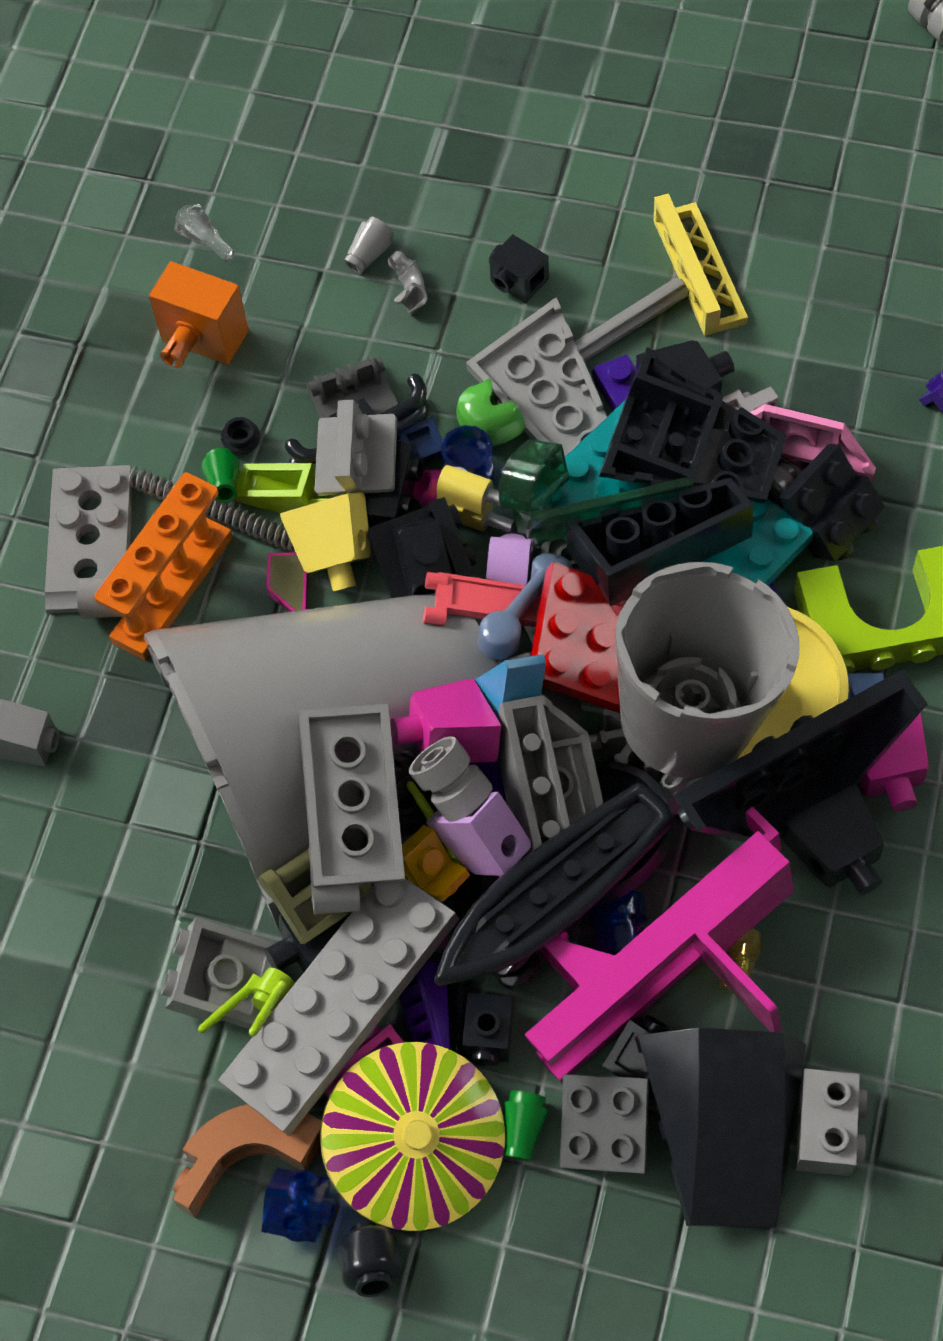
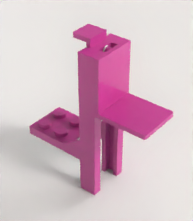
M754 807L747 810L745 814L748 827L755 834L616 955L570 943L567 939L569 935L566 931L550 944L538 950L574 990L573 993L525 1034L528 1041L538 1050L535 1052L538 1058L561 1084H563V1075H573L618 1036L630 1019L638 1018L702 961L770 1032H782L777 1006L725 953L794 892L790 862L779 852L782 848L779 832Z

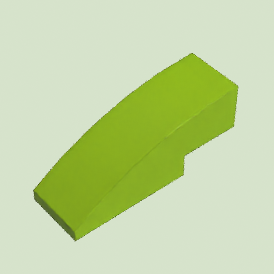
M312 463L243 464L237 482L235 501L283 513L340 495L319 496L315 492L316 468Z

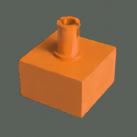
M170 261L149 294L161 339L167 342L166 347L160 353L161 359L166 364L172 366L176 359L174 367L181 368L191 351L229 365L249 331L239 285Z

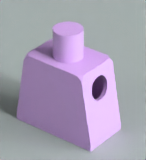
M491 792L481 806L462 819L449 822L437 810L426 822L430 828L435 830L438 837L464 866L476 875H496L501 877L518 863L531 848L530 839L499 792Z

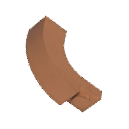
M248 1104L232 1108L217 1115L197 1130L182 1149L189 1161L194 1163L191 1169L189 1167L185 1168L179 1175L173 1189L176 1193L173 1197L174 1202L180 1210L196 1218L223 1173L237 1161L249 1156H273L306 1174L321 1149V1120L307 1113L292 1134L287 1136Z

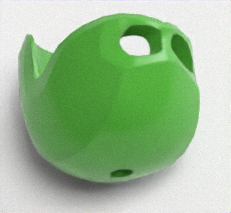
M491 379L467 388L461 394L456 407L457 421L462 433L469 441L479 447H493L506 443L521 435L526 428L522 413L515 402L508 401L498 405L492 391L493 381Z

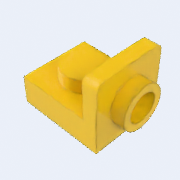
M423 825L402 845L404 874L407 879L441 903L453 895L458 887L470 876L466 867L451 860L435 830Z

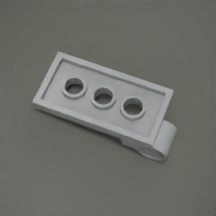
M131 465L53 469L44 591L47 614L79 612L81 619L123 617L98 604L94 595L130 547L133 491L129 484V476L132 470ZM96 498L101 500L100 505L94 510H84L81 508L88 499ZM95 532L99 534V538L92 544L84 545L79 543L81 537L86 533ZM92 566L97 568V572L92 578L77 577L79 571L85 567Z
M375 704L299 710V725L309 834L313 913L316 915L360 911L359 884L405 880L389 705ZM341 742H352L359 748L360 756L354 762H342L335 755V747ZM345 785H355L362 790L364 800L358 806H346L338 797L339 790ZM352 828L362 830L368 838L367 846L360 851H352L346 848L342 841V835L347 830Z

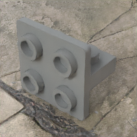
M338 400L337 417L321 418L318 421L315 492L319 496L358 492H392L395 488L396 416L394 414L366 415L362 413L354 400Z

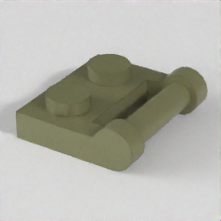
M309 849L276 871L269 869L258 877L262 888L272 898L300 944L307 943L351 913L341 912L314 915L311 884L292 897L287 891L285 885L310 869ZM370 883L359 884L360 902L372 888Z

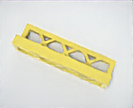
M669 193L654 197V224L678 278L682 279L688 288L689 294L687 298L704 336L747 324V313L696 202L675 208ZM692 218L694 227L690 233L685 231L681 219ZM692 245L707 251L703 261L698 260ZM705 273L719 278L721 283L717 290L711 289ZM718 302L732 307L735 314L720 318L721 309Z

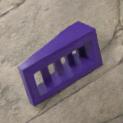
M427 960L399 996L411 1042L430 1043L450 1050L447 985L438 986L434 982L440 962Z

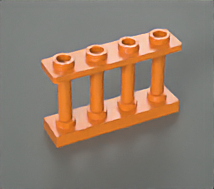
M183 473L95 593L94 598L98 604L123 616L109 635L113 645L146 661L150 653L143 634L171 626L232 540L231 529L205 516L206 511L219 494L216 486L190 473Z

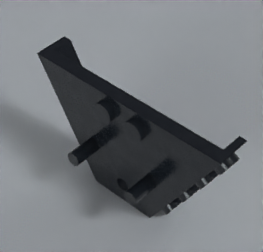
M900 670L814 718L812 715L798 718L791 726L789 732L778 738L774 736L764 738L753 747L752 752L673 794L681 806L678 810L679 816L686 826L694 832L698 831L711 836L715 835L744 843L755 834L748 827L745 814L747 810L754 807L779 832L781 838L785 821L854 783L857 785L928 704L904 671Z

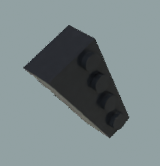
M731 478L680 490L678 497L666 500L657 499V497L641 500V506L618 511L616 507L601 510L599 517L581 521L580 516L565 519L567 552L583 573L593 577L611 607L629 598L632 595L633 589L640 582L659 570L677 564L702 562L751 538L754 505Z

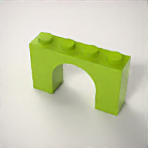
M943 546L918 550L912 571L925 614L913 625L897 630L873 627L862 621L854 613L848 602L838 565L797 572L794 595L799 612L817 622L830 635L844 659L847 674L867 668L884 670L895 663L911 660L914 663H922L933 659L935 656L943 655Z

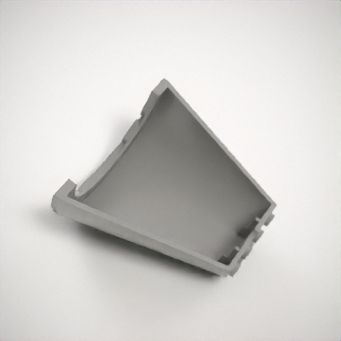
M435 592L157 629L143 634L150 656L164 686L169 685L221 796L240 843L249 859L261 894L278 929L281 912L272 898L262 888L258 877L269 869L276 871L309 849L299 710L388 704L390 720L391 718L409 716L410 699L414 692L474 678L475 680L498 665L497 661H500L487 658L479 650L478 631L482 619L447 614L445 626L423 623L425 606L435 607ZM349 741L339 743L334 749L336 757L345 763L354 762L360 756L359 748ZM392 741L393 749L401 752L404 749L417 755L421 753L415 742L395 745ZM405 776L396 785L398 806L410 794L406 786L407 782L412 781L410 776ZM345 785L338 792L340 801L349 807L358 806L364 800L360 798L359 790L361 789L355 785ZM352 828L342 835V840L349 850L360 851L368 844L366 834L360 829ZM310 869L285 885L291 897L311 884Z

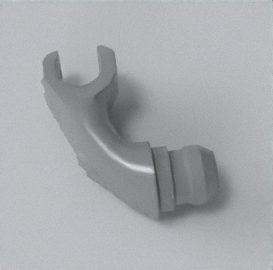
M395 251L389 257L388 265L396 271L398 280L402 283L404 290L394 298V301L397 304L402 303L411 316L419 308L423 307L427 301L424 280L416 260L412 261L403 252Z

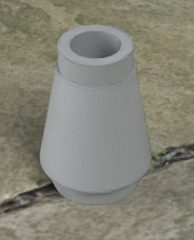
M369 217L367 222H361L347 256L343 260L345 266L352 272L361 275L365 269L392 245L391 238L394 236L391 228L375 217Z

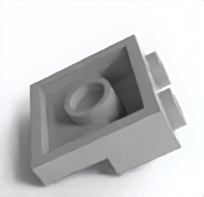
M196 917L187 930L180 928L173 946V953L180 955L176 971L168 970L161 989V995L168 997L165 1009L206 1020L242 989L253 974L262 977L268 968H272L264 949L276 942ZM251 993L224 1016L221 1021L250 1029L260 1012L251 1002L254 994Z

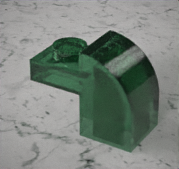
M528 439L510 456L504 466L499 484V504L502 508L512 509L518 533L551 539L559 532L556 526L557 520L555 519L557 517L552 496L570 480L562 444Z

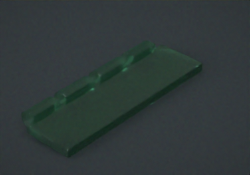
M686 477L530 513L526 527L527 539L533 538L535 545L562 539L565 536L564 531H566L565 519L580 516L581 521L599 517L601 510L616 507L618 511L641 506V500L657 497V499L666 500L678 497L680 490L693 487L692 478Z

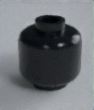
M361 1222L352 1226L350 1232L345 1234L338 1242L337 1256L341 1278L348 1289L355 1291L362 1297H376L390 1291L393 1284L400 1277L402 1269L397 1240L391 1230L377 1226L374 1222Z

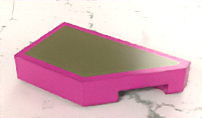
M296 552L268 553L267 594L289 612L306 610L308 605L309 573L303 570Z

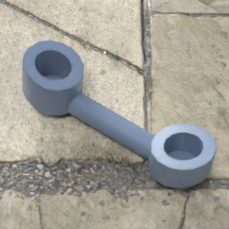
M543 553L533 560L531 580L504 611L491 612L482 619L478 631V647L483 655L490 659L502 660L511 657L518 650L521 640V623L519 619L542 593L546 568L551 563L556 562L573 569L568 559L554 553Z

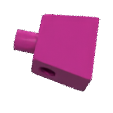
M474 678L416 691L411 695L409 716L391 718L390 720L391 737L395 745L415 742L420 752H422L434 742L444 737L453 736L470 755V763L495 762L498 759L501 724Z
M921 713L858 783L865 796L871 797L887 793L892 810L896 812L905 811L917 805L918 802L913 787L923 784L928 772V757Z

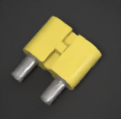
M446 465L443 468L437 483V499L445 497L448 505L454 504L456 506L462 525L484 532L487 526L508 533L513 532L516 520L493 513V504L512 510L516 501L515 496L493 489V480L470 473L462 467Z

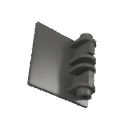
M370 355L366 360L355 363L353 367L350 363L346 364L345 370L341 371L337 367L335 368V373L331 372L320 377L315 375L313 376V381L305 384L320 419L329 418L330 415L337 412L338 400H354L356 402L364 398L376 415L398 404L383 372L385 367L380 356L373 358Z
M563 1075L560 1168L646 1174L649 1079Z

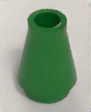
M227 448L212 449L203 459L201 470L207 482L218 489L219 494L215 500L219 503H229L237 495L236 487L240 472V460Z
M510 1091L509 1101H504L505 1157L531 1161L532 1151L549 1109L545 1108V1096L523 1091Z

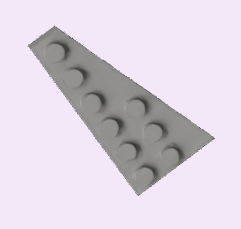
M557 297L466 362L467 370L479 383L487 379L493 381L492 391L498 404L512 401L518 405L526 428L524 432L536 445L542 443L546 445L547 457L555 465L607 418L583 357L580 356L574 342L570 327L564 319Z

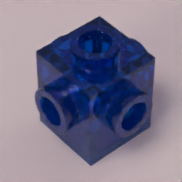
M277 1167L265 1191L261 1232L283 1236L295 1242L307 1241L316 1243L323 1225L330 1226L334 1216L336 1199L329 1197L330 1179L315 1175L307 1170L293 1171Z

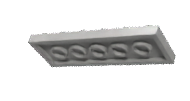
M406 878L404 881L375 883L361 900L360 911H353L270 1014L258 1034L250 1039L218 1081L287 1136H290L459 921V917L454 911Z

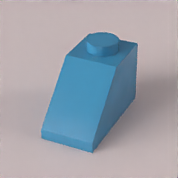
M544 654L506 660L475 679L498 720L501 703L541 696L546 666Z

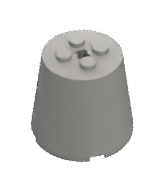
M689 562L659 570L645 578L633 589L632 595L622 610H620L615 631V648L622 730L627 743L643 762L671 776L681 778L706 777L736 761L785 692L793 678L798 663L800 650L798 631L785 603L769 586L759 579L757 583H754L743 576L732 573L733 567L709 562Z

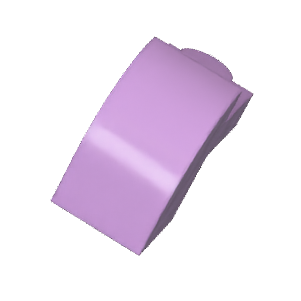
M519 534L491 537L486 579L527 585L530 581V569L534 556V540L525 539L524 536Z

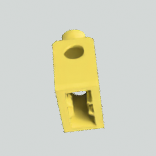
M364 492L347 493L280 513L287 534L306 573L327 570L333 592L356 586L351 563L369 558L371 555L370 542L367 536L369 528Z

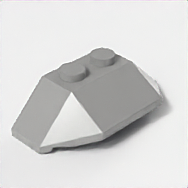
M544 695L504 702L499 706L501 733L498 764L507 805L531 841V848L525 854V857L572 823L603 804L588 732L568 715L552 705V702Z

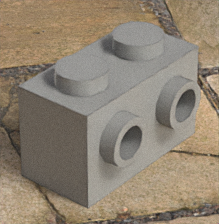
M804 1068L799 1091L795 1171L852 1176L856 1162L864 1163L866 1138L865 1135L858 1134V1117L865 1118L867 1090L859 1089L860 1074Z

